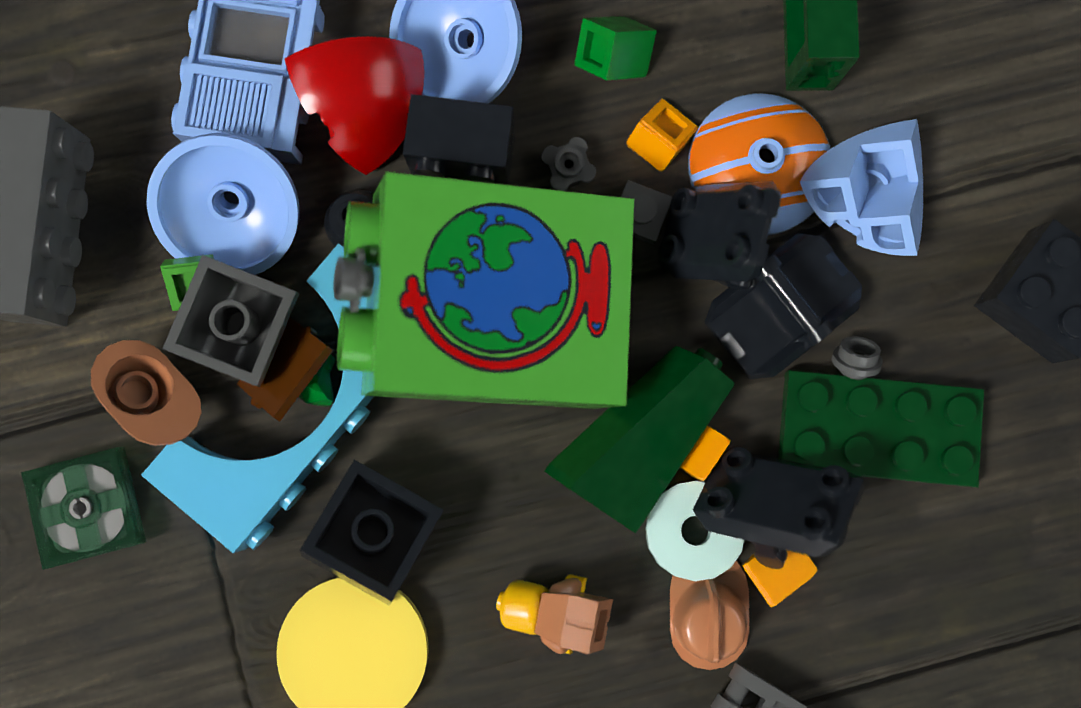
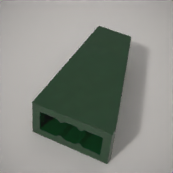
M675 346L627 390L626 406L609 407L548 464L544 472L636 534L735 383L720 371L723 366L722 361L708 351L698 348L694 354Z

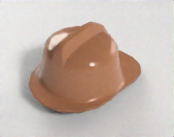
M122 340L107 346L96 357L91 369V387L98 401L107 412L136 440L154 446L171 445L187 438L197 427L202 413L200 397L190 382L158 348L140 340Z
M735 561L730 569L714 579L691 581L672 575L670 585V634L673 647L681 659L693 667L706 670L724 668L737 660L747 645L750 622L749 588L746 574L738 562Z

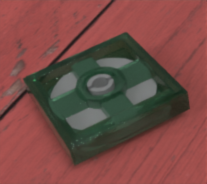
M116 447L21 472L43 570L147 543L125 447Z

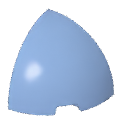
M917 119L891 123L855 135L825 152L807 169L800 181L803 193L814 212L827 226L831 227L833 223H837L845 230L854 234L857 237L856 243L861 247L891 255L917 256L923 218V166Z

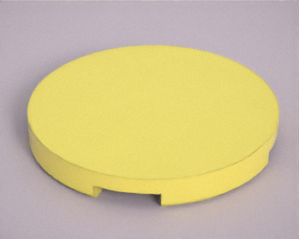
M339 577L327 580L304 594L291 608L282 624L277 642V666L281 682L290 699L298 708H404L418 690L426 670L429 653L427 631L416 606L401 590H398L392 603L387 605Z

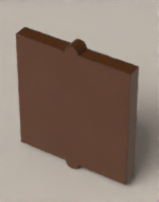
M290 317L262 386L258 387L242 380L237 382V385L252 398L251 405L258 409L263 408L279 422L333 351L316 337L317 331L310 326L304 328Z

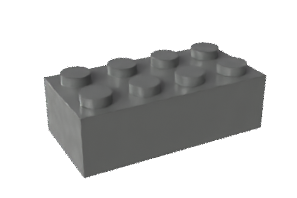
M0 106V319L8 322L67 327L68 317L73 313L76 305V292L72 285L74 269L79 265L82 257V244L78 237L80 221L86 216L88 210V197L84 189L86 174L93 166L94 151L90 138L50 110Z

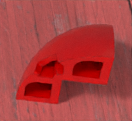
M363 36L326 41L302 49L284 58L290 80L307 114L317 113L320 115L322 122L329 129L331 139L328 141V144L353 168L365 175L369 174L382 165L403 142L406 134L411 94L422 95L424 60L421 49L396 39Z

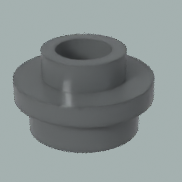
M858 336L844 338L832 354V363L844 376L856 380L877 375L881 371L883 360L880 356L881 349L875 342Z

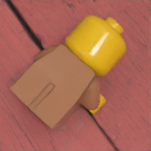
M569 574L565 580L553 584L549 590L540 584L515 580L508 585L505 591L500 592L496 608L500 611V620L504 627L529 635H539L542 642L557 654L566 653L571 655L573 650L591 654L604 650L608 629L606 626L607 622H609L613 599L584 593L587 578Z

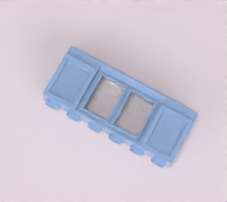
M199 0L197 10H192L189 16L188 31L192 40L189 56L183 57L180 66L182 85L179 102L174 105L171 123L173 134L181 142L203 134H231L251 140L262 146L276 157L279 162L302 165L303 155L295 146L299 123L307 124L309 114L304 110L295 92L284 58L312 46L314 32L322 33L324 14L319 5L320 0Z

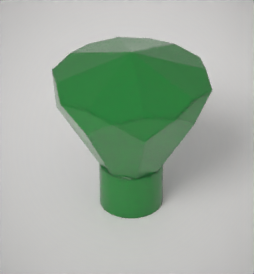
M329 355L298 397L306 404L321 407L331 406L334 400L331 371L336 362L334 356Z

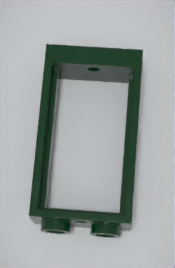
M783 0L786 91H833L860 58L857 0Z

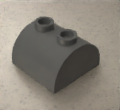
M202 255L162 349L261 387L299 293Z

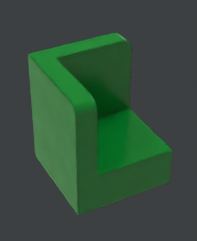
M623 16L583 18L574 65L606 81L645 77L648 73L657 30Z

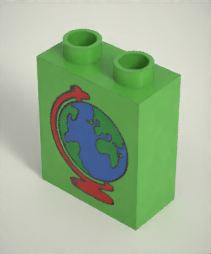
M386 172L373 194V203L353 201L348 203L344 233V257L354 258L356 248H364V265H372L374 268V286L371 296L367 298L366 308H359L357 313H353L350 311V307H342L337 346L338 370L362 372L361 395L588 409L626 406L634 199Z

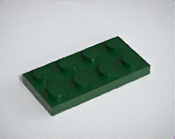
M786 371L784 376L778 459L824 468L837 465L843 467L847 472L862 477L978 488L984 389L872 378L856 380L841 375Z

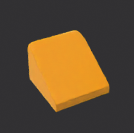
M662 98L638 122L627 140V145L657 170L664 171L697 132L699 127Z
M707 426L680 468L698 481H704L731 440Z
M786 550L788 557L783 568L771 569L758 562L753 554L742 566L769 606L774 607L818 571L817 567L809 555Z

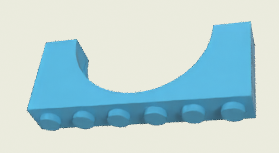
M339 243L307 280L326 302L334 316L338 329L342 307H350V301L335 300L334 297L335 267L340 256L344 257V247ZM361 297L359 308H366L367 297ZM343 370L340 388L329 413L307 438L294 447L274 456L255 460H242L213 452L192 438L187 437L174 444L166 445L141 476L232 553L246 550L248 547L255 550L274 529V526L269 521L282 507L285 511H288L304 494L306 487L301 483L311 471L315 469L321 472L338 452V449L334 446L336 441L346 430L352 434L363 424L370 414L366 406L374 396L361 395L362 372Z

